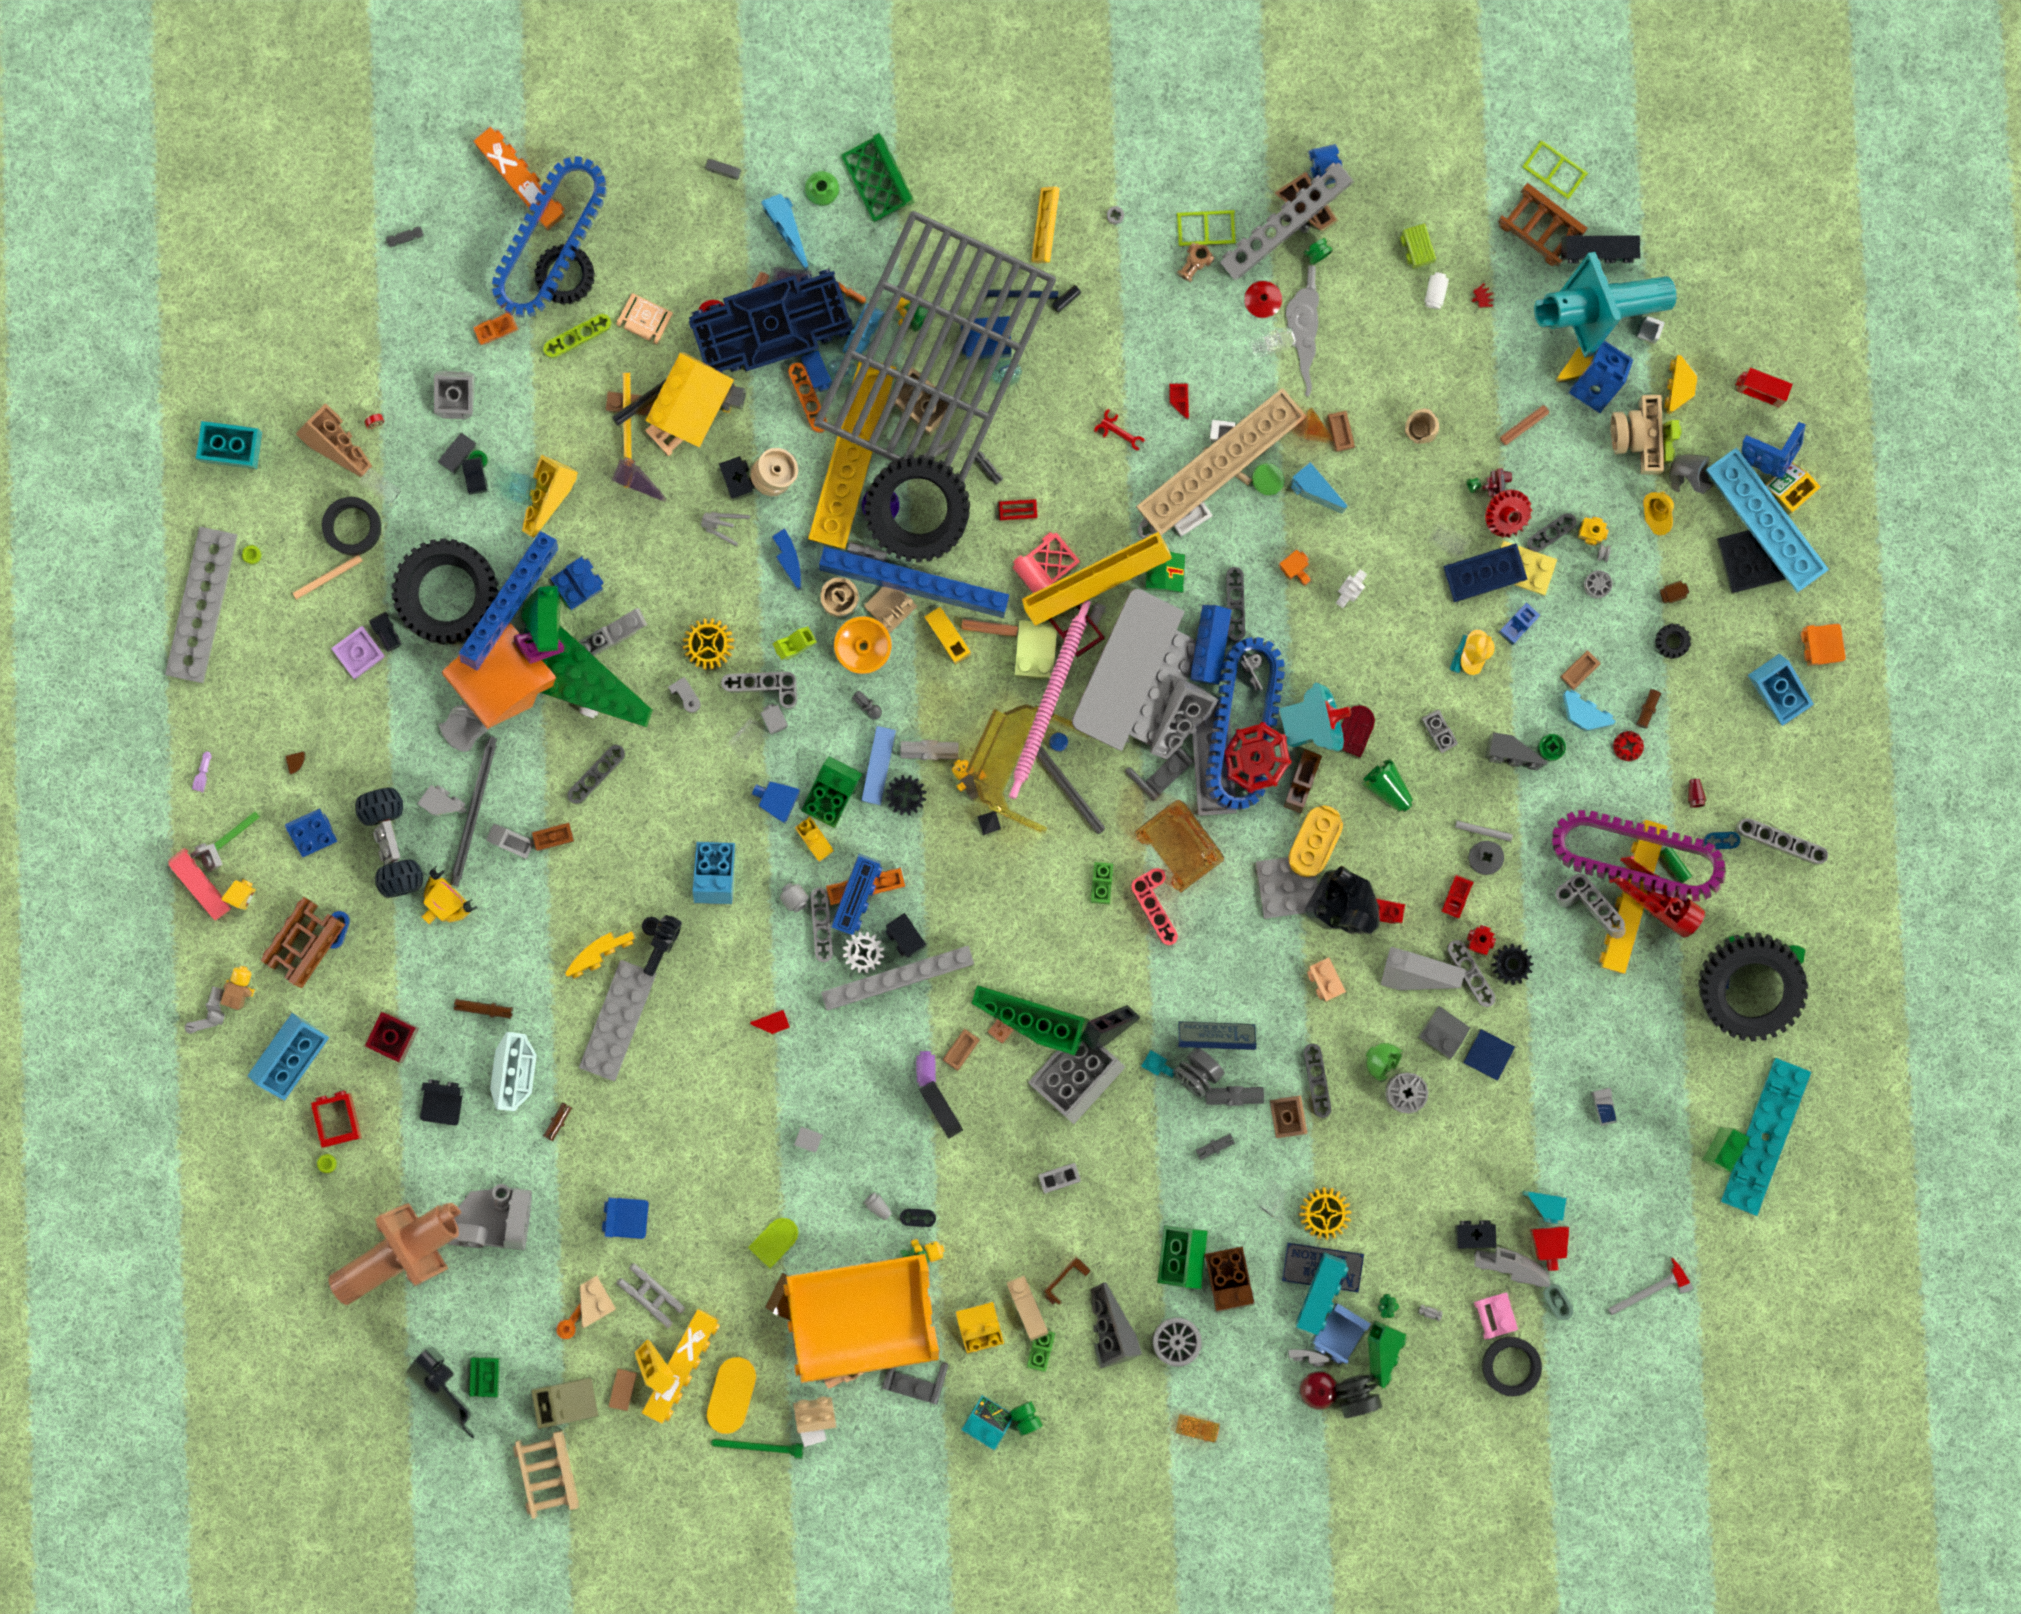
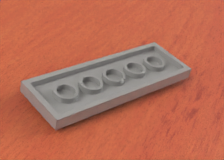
M1216 705L1210 717L1206 721L1203 720L1192 734L1198 816L1237 813V810H1228L1227 805L1221 807L1216 804L1220 797L1212 799L1209 793L1214 788L1206 787V781L1212 780V777L1205 776L1206 768L1214 767V765L1207 764L1208 757L1216 756V753L1209 752L1210 745L1218 743L1211 740L1212 733L1219 732L1218 729H1213V723L1216 720H1221V718L1214 717L1215 710L1223 708V706ZM1230 718L1225 749L1232 739ZM1223 758L1221 785L1228 795L1236 798L1235 782L1227 779V770Z
M620 960L579 1068L616 1081L657 973L653 977L644 973V968Z

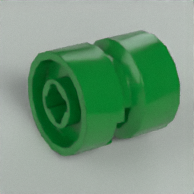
M1032 1401L1010 1410L1013 1420L1018 1421L1016 1427L1020 1436L1027 1435L1043 1427L1040 1417L1035 1415L1036 1409Z

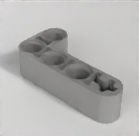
M791 672L728 674L721 681L722 687L728 693L779 691L780 704L788 710L795 708L798 702L797 680ZM768 677L774 679L771 687L764 686V680ZM785 677H792L793 683L790 686L783 685ZM738 678H741L742 688H739L738 684H733L732 688L725 685L729 682V679H732L733 682H739ZM753 678L755 680L754 686L746 687V679ZM788 695L794 698V702L791 705H785L783 702L784 698Z
M1581 873L1576 874L1557 888L1556 898L1561 907H1570L1580 900L1611 937H1623L1626 932L1624 920L1587 876ZM1579 882L1585 883L1581 888L1576 887V884ZM1565 893L1570 895L1567 899L1560 898ZM1591 896L1597 897L1593 902L1587 900ZM1603 910L1609 911V914L1606 916H1602L1599 913Z

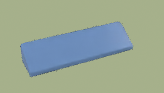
M880 726L876 727L862 802L881 805L896 730Z

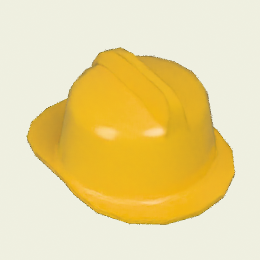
M1665 491L1647 494L1643 500L1645 521L1654 534L1666 535L1673 526L1672 512L1674 502Z
M1474 630L1468 635L1461 655V667L1469 675L1479 674L1485 661L1494 653L1495 646L1491 636H1487L1482 630Z

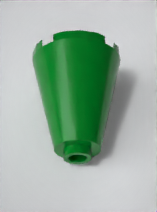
M1390 758L1383 761L1385 765L1380 767L1377 765L1364 777L1363 780L1365 782L1361 784L1398 812H1406L1412 807L1411 802L1413 798L1394 762Z

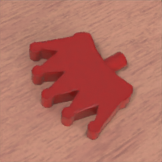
M1485 283L1474 289L1473 293L1476 298H1473L1472 302L1478 301L1479 308L1493 307V304H1488L1494 300L1493 298H1488L1493 293H1486L1490 288L1482 289Z

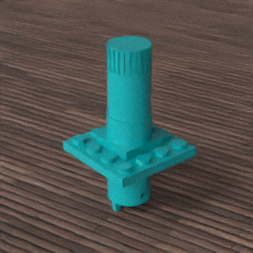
M1592 252L1587 254L1559 292L1547 293L1544 299L1536 300L1534 316L1540 327H1549L1550 329L1573 327L1584 358L1592 357L1622 318L1672 310L1676 304L1677 293L1675 284L1669 276L1608 284L1607 277L1601 268V262L1597 258L1596 253Z

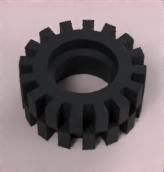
M1672 623L1661 628L1655 639L1656 649L1659 650V653L1664 655L1665 658L1674 659L1688 652L1691 646V636H1689L1690 632L1685 630L1686 627ZM1675 634L1680 638V645L1677 648L1668 647L1666 644L1668 635Z

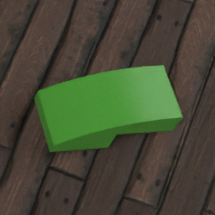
M1094 862L1091 903L1110 905L1113 875L1112 863Z
M1048 1331L1049 1334L1033 1340L1027 1368L1046 1372L1055 1337L1054 1332Z

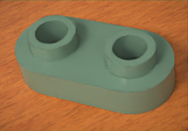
M1553 1283L1549 1287H1545L1543 1296L1553 1314L1560 1320L1571 1318L1573 1306L1563 1289ZM1551 1290L1556 1291V1295L1554 1297H1551L1549 1294ZM1562 1306L1566 1308L1564 1314H1561L1559 1311Z

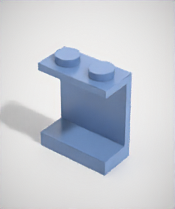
M1336 1303L1326 1319L1327 1323L1324 1331H1320L1312 1343L1316 1345L1314 1349L1322 1354H1325V1352L1332 1355L1331 1359L1341 1365L1342 1362L1348 1363L1349 1356L1364 1331L1368 1330L1371 1324Z

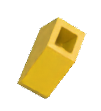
M808 817L795 827L819 862L834 852V849L811 817Z

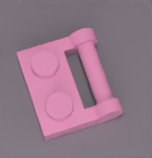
M1507 1292L1473 1302L1475 1308L1478 1309L1484 1340L1518 1330ZM1490 1304L1497 1330L1492 1331L1484 1305Z

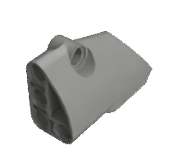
M498 1184L493 1189L471 1191L458 1207L462 1213L454 1218L459 1229V1236L447 1244L472 1248L491 1246L525 1250L532 1190L508 1188L504 1184ZM499 1193L506 1194L504 1198L497 1197Z

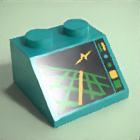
M1523 1191L1524 1197L1538 1216L1544 1218V1222L1558 1224V1220L1564 1221L1567 1198Z
M981 1395L961 1430L995 1451L1013 1418L1009 1411Z

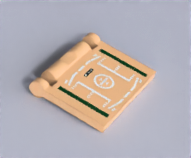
M632 293L616 325L620 327L624 320L626 321L625 330L650 341L652 335H655L656 338L653 343L658 344L673 312Z

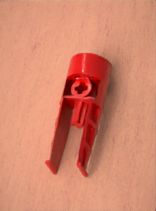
M1634 856L1620 859L1631 870L1660 877L1644 865L1633 860ZM1622 877L1609 880L1610 883H1615L1638 905L1644 907L1651 915L1682 938L1692 935L1703 922L1705 917L1704 909L1694 901L1692 902L1690 898H1687V901L1679 899L1678 891L1675 898L1667 895V888H1665L1662 895L1656 893L1655 885H1653L1652 891H1647V894H1645Z

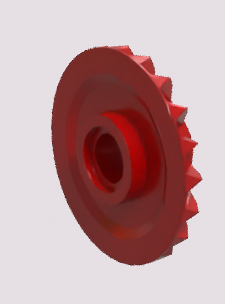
M1509 489L1498 493L1491 499L1486 508L1485 521L1488 529L1496 536L1502 538H1510L1512 533L1517 536L1518 530L1524 532L1522 527L1524 525L1529 526L1528 521L1532 519L1531 512L1533 510L1531 509V502L1524 493L1518 490Z

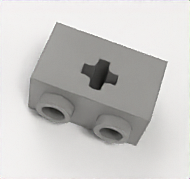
M1075 1162L1038 1174L1044 1193L1081 1182Z

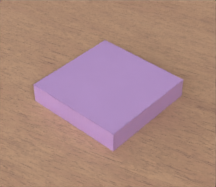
M363 626L331 648L354 679L385 657Z

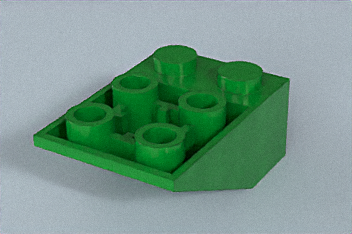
M829 756L823 763L801 811L835 828L863 773Z
M1375 1320L1367 1338L1370 1374H1373L1375 1379L1372 1382L1385 1389L1386 1385H1389L1391 1382V1373L1399 1362L1398 1355L1406 1344L1407 1334Z

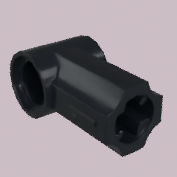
M384 611L368 621L375 634L381 639L386 651L390 652L400 647L402 643L393 628V623L388 618L389 615Z

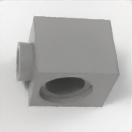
M774 704L763 708L764 711L761 712V715L771 735L789 727L778 705L774 706Z

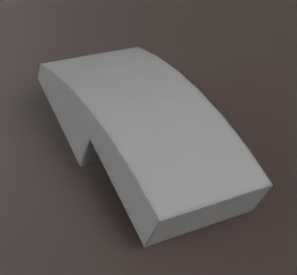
M1439 709L1421 718L1441 753L1458 744Z
M1287 1349L1288 1357L1293 1358V1361L1305 1360L1304 1356H1308V1363H1313V1367L1324 1366L1325 1362H1329L1327 1356L1315 1351Z

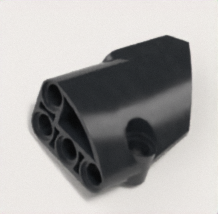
M1340 866L1336 870L1326 871L1305 908L1306 916L1326 930H1343L1349 934L1371 935L1379 927V909L1370 881L1352 873L1344 866Z

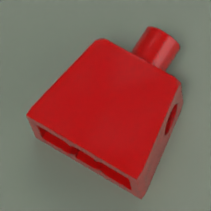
M1569 1227L1530 1229L1537 1260H1546L1547 1271L1559 1270L1558 1259L1567 1258Z

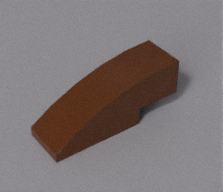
M1304 749L1287 794L1284 808L1302 813L1322 755Z

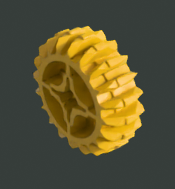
M703 618V625L697 620L696 624L698 627L695 628L693 625H690L689 627L693 632H685L687 636H690L689 638H683V642L688 643V645L683 646V649L690 650L685 653V656L689 657L692 655L689 661L693 663L697 660L696 667L703 663L702 667L704 670L707 669V664H710V669L713 670L714 663L720 668L721 664L719 661L723 660L724 663H727L728 661L724 656H732L728 652V649L734 650V646L729 645V643L734 642V639L728 638L732 635V632L728 631L725 633L728 626L724 625L720 628L722 624L720 620L716 625H714V618H711L710 624L707 623L706 618ZM704 629L717 630L711 636H705L700 631ZM722 635L724 639V647L723 650L720 652L716 648V642ZM695 636L701 640V645L696 653L693 649ZM702 637L708 641L713 640L712 645L715 651L708 646L704 647L706 644ZM709 651L716 655V657L712 659H703L700 657L702 654Z
M1322 1187V1193L1316 1188L1315 1196L1311 1192L1308 1193V1196L1311 1198L1310 1200L1303 1198L1307 1205H1300L1301 1209H1305V1213H1299V1216H1305V1219L1300 1221L1301 1224L1308 1223L1304 1229L1307 1231L1312 1228L1311 1236L1318 1232V1239L1324 1234L1325 1240H1328L1329 1233H1331L1332 1238H1336L1335 1231L1341 1235L1343 1232L1340 1227L1348 1228L1347 1225L1343 1224L1344 1221H1351L1350 1218L1345 1217L1346 1214L1352 1213L1350 1210L1345 1211V1208L1349 1207L1350 1203L1343 1204L1342 1202L1346 1200V1197L1343 1196L1339 1199L1340 1191L1333 1195V1188L1329 1189V1193H1326V1187ZM1327 1197L1334 1199L1339 1204L1341 1210L1330 1209ZM1321 1198L1320 1209L1310 1211L1312 1204ZM1323 1208H1326L1329 1212H1335V1214L1328 1216L1326 1223L1324 1216L1316 1214L1323 1211ZM1334 1216H1341L1339 1222L1329 1229L1330 1219ZM1310 1217H1319L1322 1220L1323 1229L1317 1228L1312 1223Z

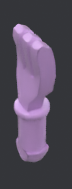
M204 752L202 755L200 772L195 776L193 790L204 792L207 781L206 772H208L207 769L211 759L210 752Z

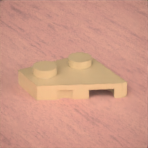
M597 1276L579 1286L582 1328L616 1310Z

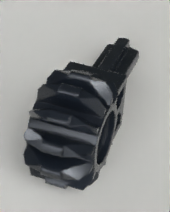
M665 915L658 924L650 944L654 946V949L644 969L645 974L653 977L664 952L670 953L681 930L682 922L678 918Z

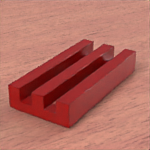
M1037 499L998 501L1000 521L1038 519ZM1033 504V507L1003 509V506ZM1031 511L1034 513L1029 515L1003 516V513Z

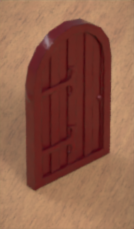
M1362 705L1352 707L1350 717L1344 718L1341 725L1344 738L1342 750L1360 758L1375 724L1374 714L1368 707Z

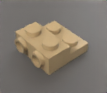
M819 1397L816 1400H800L797 1403H793L798 1433L836 1428L832 1397Z

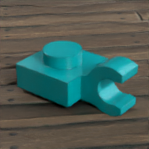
M1150 1050L1141 1067L1156 1076L1160 1072L1171 1078L1174 1076L1173 1069L1165 1065L1167 1059Z

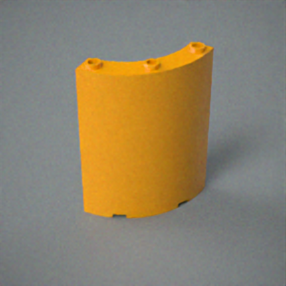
M925 1254L787 1276L784 1292L785 1296H788L791 1321H787L789 1333L792 1332L797 1359V1364L794 1365L795 1374L800 1376L801 1383L939 1360L935 1327H930L932 1325L931 1299L928 1297L929 1269Z

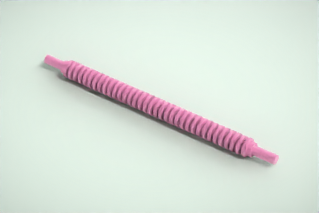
M1088 600L1083 602L1078 616L1072 619L1061 648L1062 650L1054 666L1050 681L1026 739V744H1024L1019 762L1013 773L1015 781L1009 794L1011 799H1016L1021 784L1029 777L1028 775L1052 717V712L1087 625L1085 617L1091 604Z

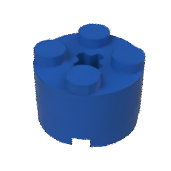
M1336 144L1308 151L1309 160L1313 163V167H1310L1313 179L1317 176L1322 177L1327 173L1325 169L1332 163L1335 165L1340 163L1342 165V160H1339L1338 155H1336L1340 154ZM1329 178L1326 181V185L1335 183L1334 178Z

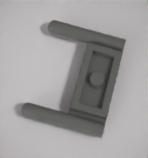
M1179 747L1146 782L1131 767H1127L1125 773L1154 801L1194 760Z
M946 1362L941 1363L936 1383L895 1372L896 1367L888 1368L882 1389L937 1405L949 1365Z

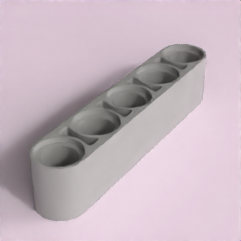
M1746 818L1736 824V832L1740 836L1811 864H1822L1828 859V852L1825 848L1758 821ZM1744 822L1748 823L1750 826V830L1748 833L1742 830V824ZM1762 829L1768 833L1766 840L1760 837ZM1780 836L1786 840L1784 847L1778 844ZM1798 843L1804 847L1802 854L1796 851ZM1815 851L1821 853L1822 858L1820 861L1815 860Z

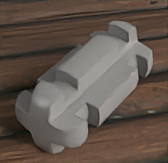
M1425 1305L1420 1306L1419 1315L1423 1314L1427 1318L1436 1319V1321L1441 1320L1442 1311L1438 1312L1437 1309L1428 1306L1424 1307Z

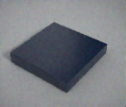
M1480 1029L1463 1063L1498 1081L1515 1046Z

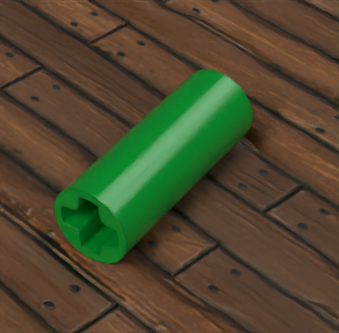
M1665 847V849L1660 851L1659 855L1679 883H1684L1692 877V874L1673 848Z

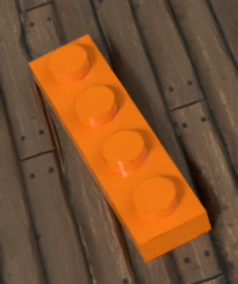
M901 867L883 871L879 878L875 877L873 884L876 887L873 895L905 887ZM848 880L826 885L831 905L840 903Z

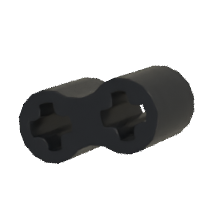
M482 458L462 460L468 494L488 492Z

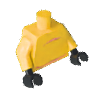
M437 866L433 867L429 872L430 877L426 883L423 895L425 899L423 903L429 910L422 918L428 924H431L437 917L442 922L447 921L449 923L463 920L470 912L476 910L478 906L471 907L470 902L473 899L466 901L441 877L444 871L442 870L440 873H437Z

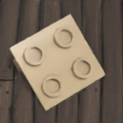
M882 587L864 605L890 633L918 607L904 592L887 587Z

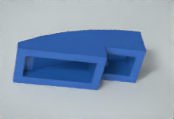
M784 528L772 536L782 552L776 557L796 588L800 590V563L792 540Z

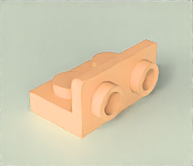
M1329 957L1308 967L1307 975L1311 982L1315 981L1318 987L1315 991L1320 1000L1323 999L1326 1002L1346 992Z

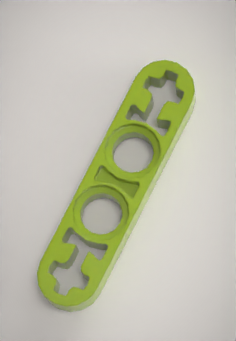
M598 314L554 337L544 344V353L549 358H556L608 331L612 325L610 317L606 314ZM603 318V320H608L606 322L605 327H603L602 325L596 327L598 330L597 332H595L594 327L590 324L592 322H594L595 325L599 324V319ZM583 327L591 328L589 336L584 337L581 335ZM566 336L574 337L575 340L572 345L569 346L564 343ZM558 340H560L564 347L563 350H561V347L556 348V353L554 354L547 352L550 349L549 345L554 347L559 345Z

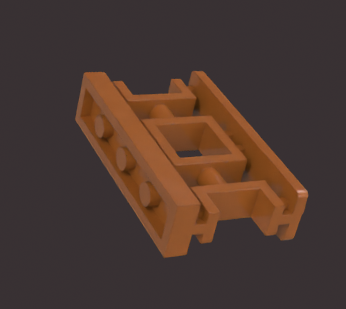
M305 897L296 904V909L286 919L285 925L275 935L274 941L264 951L261 962L267 964L272 969H276L279 963L290 969L284 978L299 988H303L346 925L330 914H327L324 920L318 918L313 914L318 905ZM307 915L312 920L307 927H304L300 923ZM318 924L325 927L319 936L313 933ZM301 931H303L311 939L303 951L299 952L292 947V944ZM284 947L290 950L285 960L278 956ZM296 956L303 959L297 968L291 965Z

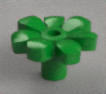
M1384 1294L1380 1298L1379 1303L1381 1305H1378V1311L1381 1312V1317L1393 1318L1394 1312L1399 1309L1396 1298L1390 1297V1294Z

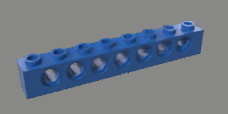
M541 531L539 532L460 650L459 656L462 663L478 671L558 551V544L555 538Z

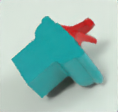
M1316 682L1312 688L1305 692L1303 702L1279 708L1288 746L1297 747L1314 742L1319 747L1335 752L1342 750L1344 738L1340 720L1350 717L1351 709L1349 706L1337 709L1334 697L1325 685Z

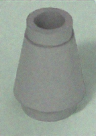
M873 1192L864 1201L866 1208L884 1221L892 1214L880 1194L877 1195Z

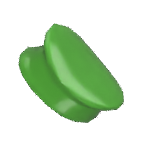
M1272 463L1259 465L1252 473V484L1263 495H1275L1284 486L1285 481L1282 471Z

